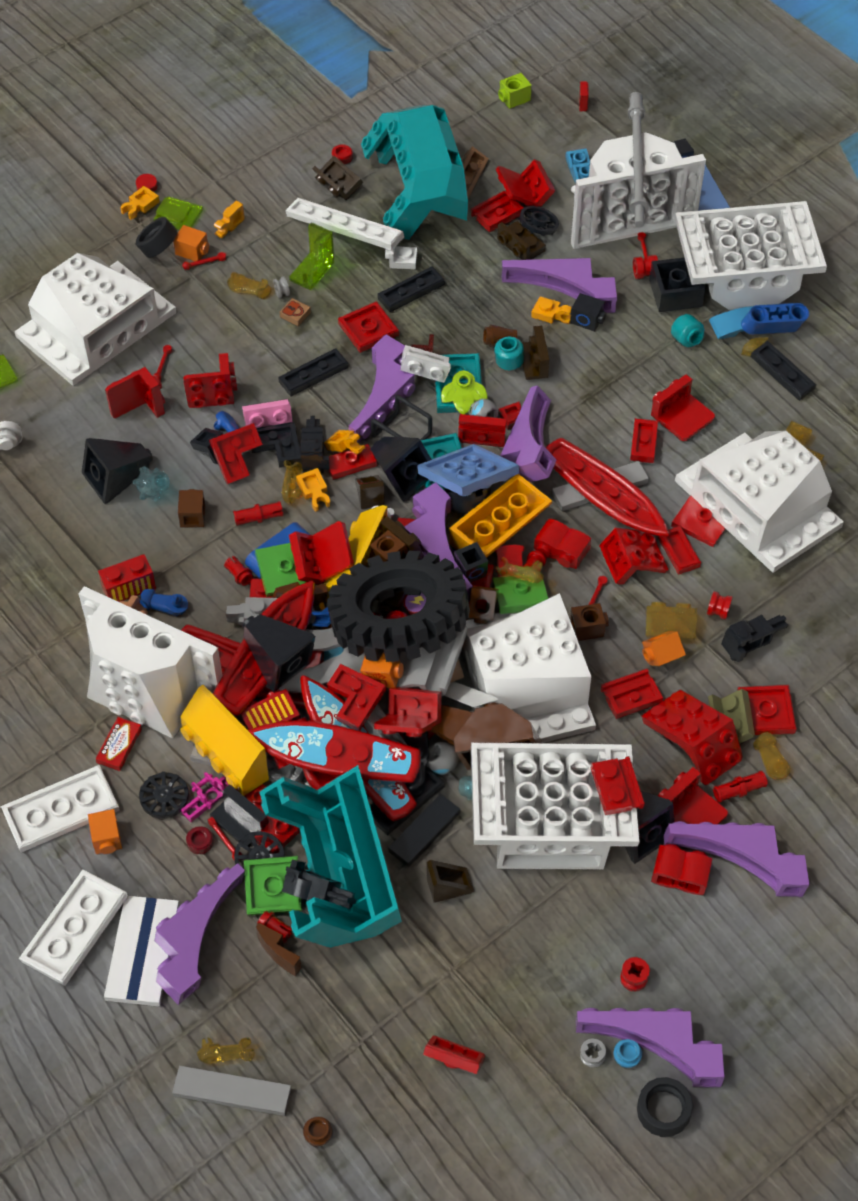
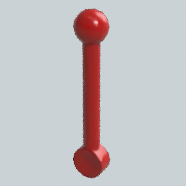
M639 232L637 239L641 241L644 258H647L646 233Z
M220 252L214 257L190 263L184 262L182 267L184 270H189L193 266L216 260L225 261L226 254Z
M170 345L163 346L164 354L157 373L153 375V377L157 376L159 380L162 379L161 372L167 356L172 353Z
M600 576L598 578V586L588 605L595 603L602 587L607 585V577Z
M210 817L207 819L209 825L231 851L234 860V846L219 828L215 819Z

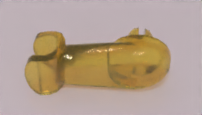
M233 272L227 280V285L233 292L255 294L263 300L271 292V287L266 279H262L260 282Z
M285 460L286 472L282 485V497L286 503L293 504L295 499L301 498L304 494L301 489H296V476L302 473V465L300 462L292 465L289 460Z
M502 557L501 561L505 564L504 567L496 566L495 568L502 577L512 576L532 583H539L544 578L540 573L543 563H539V561L534 562L532 567H521L510 564L506 558Z
M768 732L762 733L754 741L753 747L755 750H759L768 776L774 780H782L790 773V765L776 747L777 740Z
M207 1037L208 1043H206L205 1038H203L202 1048L197 1052L198 1059L206 1064L239 1058L244 1061H251L255 1056L254 1049H245L252 1043L249 1037L242 1038L239 1044L223 1046L214 1044L209 1037Z

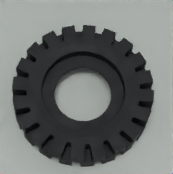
M400 551L387 553L388 561L383 562L378 555L367 559L369 568L359 562L350 568L351 575L343 573L336 580L337 585H332L329 591L330 598H327V607L334 637H337V642L343 649L348 647L349 653L357 657L365 653V658L372 661H378L383 653H385L386 662L399 661L401 652H406L408 660L421 657L419 649L421 647L429 654L441 649L440 641L449 644L456 638L455 631L462 632L470 613L466 583L461 570L458 567L454 568V563L446 558L440 561L439 555L428 553L422 559L421 551H408L405 559H401ZM397 592L420 596L422 592L426 597L424 607L419 612L410 616L382 619L375 616L371 611L372 602L377 599L383 601L391 598Z

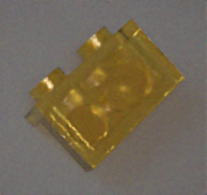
M651 602V606H646L645 637H655L667 631H678L680 638L696 639L697 608H691V604L677 603L676 607H666L664 602Z

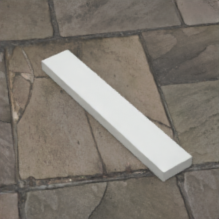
M297 198L286 210L287 217L389 250H393L404 238L403 231L301 198Z

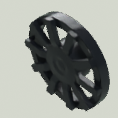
M527 206L520 212L519 220L522 223L521 226L526 227L532 234L537 233L541 234V236L553 235L559 227L558 218L545 208Z
M165 771L149 776L140 787V804L143 810L152 817L161 819L173 817L179 814L181 809L188 803L189 791L187 784L179 775ZM166 778L172 779L168 785L166 784ZM162 779V785H159L156 780ZM176 781L181 784L179 786L172 788ZM152 783L155 786V790L147 787ZM184 789V795L175 794V792ZM145 792H148V793H152V794H153V795H151V796H148V797H145V798H144V793H145ZM175 799L183 800L179 806L174 802ZM154 800L155 802L150 808L145 804V802ZM157 805L162 807V812L154 811ZM171 805L174 808L172 811L166 812V807Z
M255 831L245 835L237 844L234 853L235 865L237 863L240 865L239 859L254 860L285 857L281 842L274 835L264 831ZM254 836H263L260 846L257 845ZM267 837L275 842L266 848L264 847ZM249 838H251L254 846L252 849L244 844ZM277 845L280 853L270 854L269 851ZM242 847L247 850L249 855H239L240 848Z

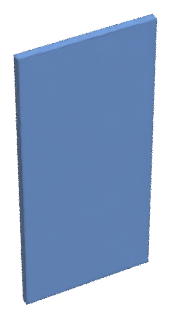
M705 165L698 211L730 208Z

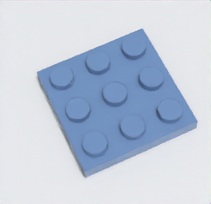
M472 444L419 464L418 474L460 496H468L476 490L489 488L494 483L509 480L510 477L519 474V465Z

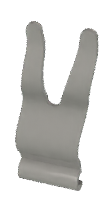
M467 626L464 627L462 632L455 631L456 638L449 644L440 641L441 649L429 654L421 647L419 648L421 657L408 660L406 652H401L399 660L403 663L404 671L403 676L398 679L396 687H420L422 690L441 691V696L446 695L468 631ZM332 628L305 630L316 636L313 651H328L341 647L337 642V637H334ZM348 647L344 648L340 655L332 657L315 667L301 670L279 689L281 691L286 688L288 693H302L300 683L302 675L325 686L340 664L361 673L360 669L365 653L357 657L349 653Z

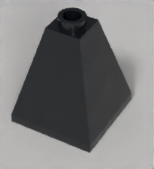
M383 437L370 448L403 502L428 481V478L418 474V465L432 459L419 438Z
M88 438L85 441L81 473L102 502L107 504L149 469L153 456L148 448L145 449L141 443Z
M262 614L256 617L250 616L243 623V637L270 690L273 692L277 691L311 663L316 637L312 633Z
M641 791L645 803L643 809L637 808L638 846H624L634 864L658 849L660 845H664L665 831L669 824L675 822L673 803L668 799Z

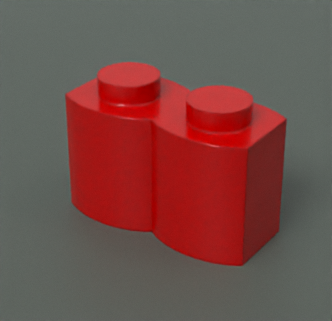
M548 519L534 539L535 550L543 552L546 558L556 559L560 565L566 568L577 569L591 548V538L579 530L571 529L554 519Z
M674 844L660 845L651 882L667 888H677L695 895H704L712 858L701 851L685 852Z

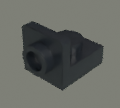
M204 428L190 441V444L194 450L208 453L212 462L218 464L209 440L223 435V432Z

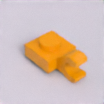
M540 296L531 311V318L551 324L556 319L569 324L572 307L568 305L561 306V302Z
M338 430L324 442L327 451L344 452L350 449L353 453L359 454L365 448L364 445L357 443L360 435L350 430Z

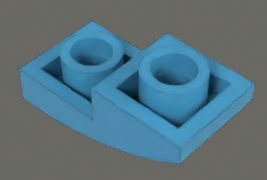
M587 148L567 151L565 157L574 182L576 183L578 179L588 178L590 159Z
M752 306L734 309L710 318L709 322L717 338L735 337L739 332H743L741 321Z

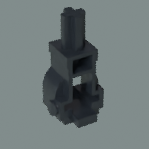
M312 415L310 419H306V428L301 429L300 453L302 472L305 473L318 468L322 474L324 469H330L329 456H324L323 427H320V419H315V416Z
M761 614L749 621L742 620L732 624L727 628L721 645L728 652L732 661L740 662L746 657L748 652L770 644L774 633L787 628L786 617L778 615L766 620Z
M292 860L290 867L286 866L287 872L282 892L306 900L316 897L348 909L352 908V904H356L355 893L340 888L342 882L304 869L306 862Z

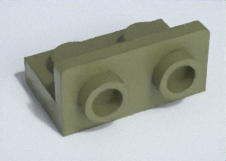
M740 689L722 699L714 694L708 696L710 707L733 719L739 744L755 737L747 691Z

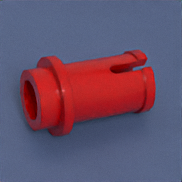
M536 550L528 554L527 562L523 566V570H525L523 573L526 576L535 577L539 569L545 565L546 557L544 553Z
M232 556V559L228 558L224 567L235 577V582L242 586L250 584L251 579H253L252 570L245 568L236 556Z
M265 911L257 922V925L261 923L283 936V943L293 933L292 928L275 917L274 912L269 913Z

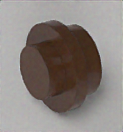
M323 1117L309 1119L303 1128L304 1138L312 1146L325 1145L332 1137L330 1122Z

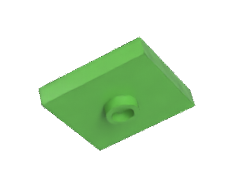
M290 543L255 550V557L266 597L273 596L277 587L298 582L299 585L306 583L298 580Z
M537 573L535 577L517 575L493 578L494 588L499 589L497 603L500 614L522 612L548 599L542 573Z
M298 856L244 860L247 916L262 915L265 911L269 913H287L291 910L302 911L301 898L282 892L287 872L286 866L290 867L291 861L298 860Z

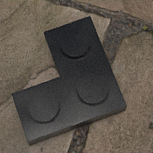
M294 422L256 428L263 445L251 449L252 453L276 450L279 468L302 464Z

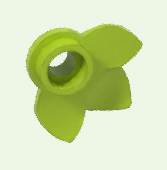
M464 370L457 372L453 376L452 382L444 386L441 393L442 403L453 402L457 411L465 415L468 413L471 404L481 398L487 399V392L484 386L475 382L472 373ZM465 378L468 380V383L463 385L459 381Z

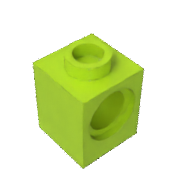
M522 73L500 80L499 99L509 109L531 101L532 85Z

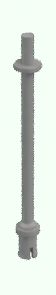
M633 92L629 97L628 117L632 120L634 200L630 202L629 210L635 215V226L643 227L644 214L649 211L650 207L649 203L643 198L641 119L645 116V109L643 107V95L639 92Z

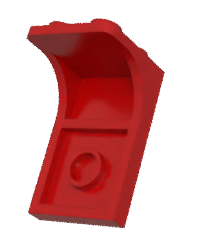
M682 690L673 693L641 716L645 725L678 744L689 755L696 769L701 773L700 782L704 785L710 784L738 764L743 758L733 719Z

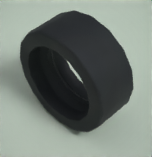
M160 217L142 230L136 239L135 245L147 258H153L171 245L177 236L178 230L166 217Z
M661 1077L649 1081L641 1090L637 1103V1114L642 1126L651 1134L660 1137H672L681 1133L689 1124L693 1110L692 1096L687 1087L678 1080L669 1077ZM657 1092L673 1094L681 1102V1115L673 1122L664 1123L656 1120L648 1111V1101L651 1096Z

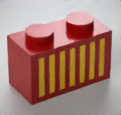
M145 554L98 571L105 596L118 602L128 600L132 595L139 596L145 589H156L153 571Z
M286 688L281 691L278 689L275 692L268 693L266 695L267 698L259 702L252 701L241 713V718L247 730L264 724L301 719Z

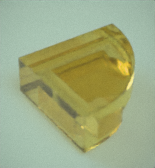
M758 337L749 340L744 345L741 355L750 357L755 349L768 340V337Z

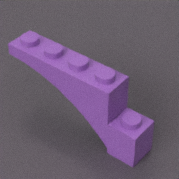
M590 258L502 260V282L542 286L562 292L575 299L582 293L605 301L604 311L607 313H614L616 310L617 293L615 277L592 278Z
M387 334L372 347V363L376 365L377 369L372 393L360 414L349 425L350 431L360 435L357 443L370 435L372 419L383 423L386 416L392 410H395L396 395L406 398L415 390V374L400 370L405 345Z
M538 385L530 388L500 455L518 464L519 475L528 482L549 478L556 462L553 455L545 448L543 439L544 421L551 400Z
M435 482L413 496L412 511L417 519L406 525L405 528L407 533H414L421 541L419 546L424 556L428 553L439 555L440 561L446 558L454 563V568H457L458 565L449 548L445 530L446 517L451 512V497ZM463 575V578L465 579L468 601L470 602L471 589L473 586L468 581V579Z
M679 821L669 824L665 831L664 845L674 844L679 847L701 850L727 859L753 873L775 891L776 896L802 897L809 886L805 855H795L794 853L779 855L774 826H766L762 823L752 825H739L738 823L718 825L710 822L687 824Z
M238 863L231 869L229 867L225 868L218 875L217 881L212 885H204L198 891L195 899L191 902L187 900L182 903L173 917L170 919L168 917L164 918L156 926L154 941L170 957L158 966L156 982L177 1005L182 1003L200 986L201 976L198 974V958L201 942L219 906L243 881L245 870Z
M586 1008L582 1011H577L576 1033H592L622 1040H633L641 1047L657 1054L675 1066L692 1081V1087L722 1086L724 1080L722 1044H714L712 1041H700L697 1044H693L691 1011H683L679 1008H672L667 1011H655L651 1008H643L639 1011H627L623 1008L599 1011L596 1008Z

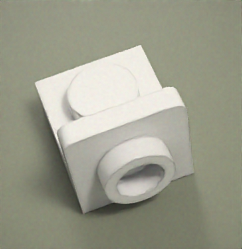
M396 246L393 250L386 249L385 259H389V268L416 270L417 247Z

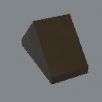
M379 475L355 478L361 509L385 505L384 483Z
M434 860L427 862V882L434 903L474 892L466 867Z

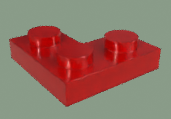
M254 423L209 440L226 484L250 475L241 453L263 445Z
M342 664L338 666L327 683L328 689L347 698L336 715L337 721L358 731H361L386 691L384 684Z

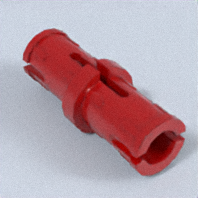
M278 501L261 506L254 504L252 508L234 510L233 514L236 526L255 521L262 523L265 519L282 517L283 509L281 502Z
M758 771L745 777H734L731 782L714 786L713 794L716 801L721 803L736 796L744 797L748 792L767 787L768 781L764 772Z

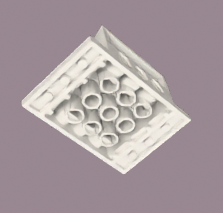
M641 133L643 198L649 203L650 207L649 211L644 214V226L636 227L635 215L629 210V204L634 200L633 135L604 141L590 160L589 177L576 180L571 234L573 249L638 236L639 232L648 234L677 228L675 213L698 211L706 163L704 155L700 154L682 158L675 143L649 133Z
M807 201L675 213V223L691 284L708 283L711 298L730 311L755 305L780 304L800 290L803 274L826 272L827 265Z
M76 253L42 276L28 304L32 320L14 332L18 340L74 386L176 314V307L119 261L109 266L99 257Z
M768 431L754 439L743 433L706 457L699 459L698 462L681 471L675 477V482L703 508L709 509L712 512V516L773 573L842 528L844 523L842 519L827 507L832 490L820 460L787 431Z
M84 586L79 593V598L86 620L90 647V679L87 698L108 707L116 715H125L135 723L146 725L174 738L182 726L180 716L197 689L204 685L213 694L223 676L218 647Z
M560 593L522 612L497 613L494 620H489L488 624L475 623L474 619L466 621L468 631L461 650L474 688L498 699L489 703H502L531 722L542 743L596 729V723L588 705L591 674Z
M471 743L474 845H497V869H604L610 846H638L637 808L605 816L591 772V764L616 758L618 760L625 759V757L629 756L633 766L632 745Z

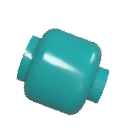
M684 314L673 322L671 327L672 337L684 347H694L704 338V325L694 316Z
M504 337L494 347L496 363L503 370H515L523 364L525 359L524 347L519 339Z

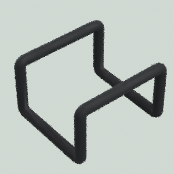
M400 395L395 396V412L383 424L376 419L371 420L372 437H376L382 430L394 437H403L387 427L399 414L401 401L428 418V432L420 440L428 439L432 434V416Z

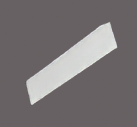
M456 682L449 684L445 695L471 707L498 700L495 696Z

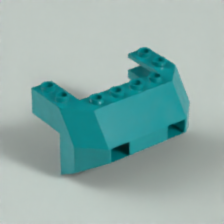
M422 105L382 113L378 120L374 122L367 136L363 138L361 147L366 159H369L374 151H376L379 163L385 165L395 154L404 183V190L395 199L391 208L384 214L383 222L385 226L403 231L404 239L409 240L431 210L467 221L468 197L464 167L445 109L435 105Z
M358 765L318 790L282 777L260 791L261 806L266 816L299 827L302 836L301 843L308 860V869L321 876L342 882L340 888L355 893L354 898L357 899L356 904H352V908L348 909L314 897L306 902L309 914L291 910L289 912L292 922L291 928L295 937L331 948L375 937L402 922Z

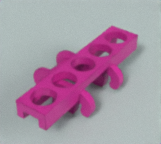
M205 772V777L197 784L191 783L192 791L197 792V797L181 809L182 814L190 822L207 809H211L223 797L221 791L229 785L225 776L220 779L217 777L213 779L212 774L209 775ZM209 782L213 787L204 793L201 787ZM212 792L217 794L216 799L213 800L208 799L207 796ZM199 801L203 803L201 807L197 805ZM189 809H196L192 814H187Z

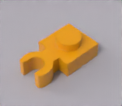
M143 186L129 196V202L121 205V213L125 214L128 212L129 219L132 220L137 217L139 211L145 214L160 202L159 196Z
M236 200L230 207L225 209L223 218L217 220L214 224V227L218 229L215 232L216 236L224 238L228 231L232 232L245 219L242 203Z
M318 468L296 476V482L305 500L312 497V508L314 511H318L317 502L323 501L327 507H330V498L325 494L327 492V485Z

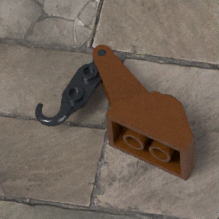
M488 703L481 708H476L474 712L441 705V723L432 727V730H429L455 746V753L467 770H471V743L542 744L532 723L502 703ZM427 731L419 737H409L406 735V732H403L405 743L408 746L419 749L421 753V764L414 782L406 784L410 792L421 787L425 780V769L430 757Z

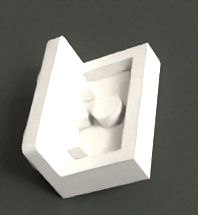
M405 345L402 354L401 371L445 382L451 369L449 357Z

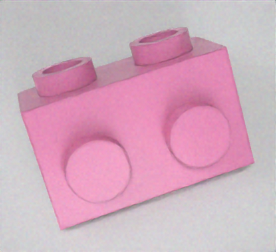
M288 399L242 406L245 425L254 423L256 428L292 422L291 406Z

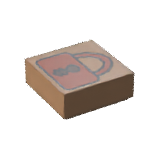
M292 298L279 312L280 318L299 326L311 313V307Z

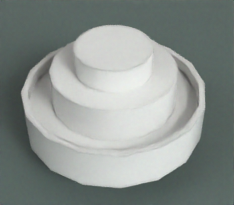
M12 421L0 422V450H10L22 441L21 427Z

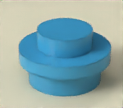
M621 1040L614 1048V1059L622 1067H635L641 1061L642 1049L633 1040Z

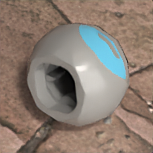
M483 398L471 404L468 411L469 415L497 418L498 415L496 405L491 400Z
M438 742L429 748L430 757L427 765L434 773L445 775L455 770L459 758L455 753L454 746L450 743Z

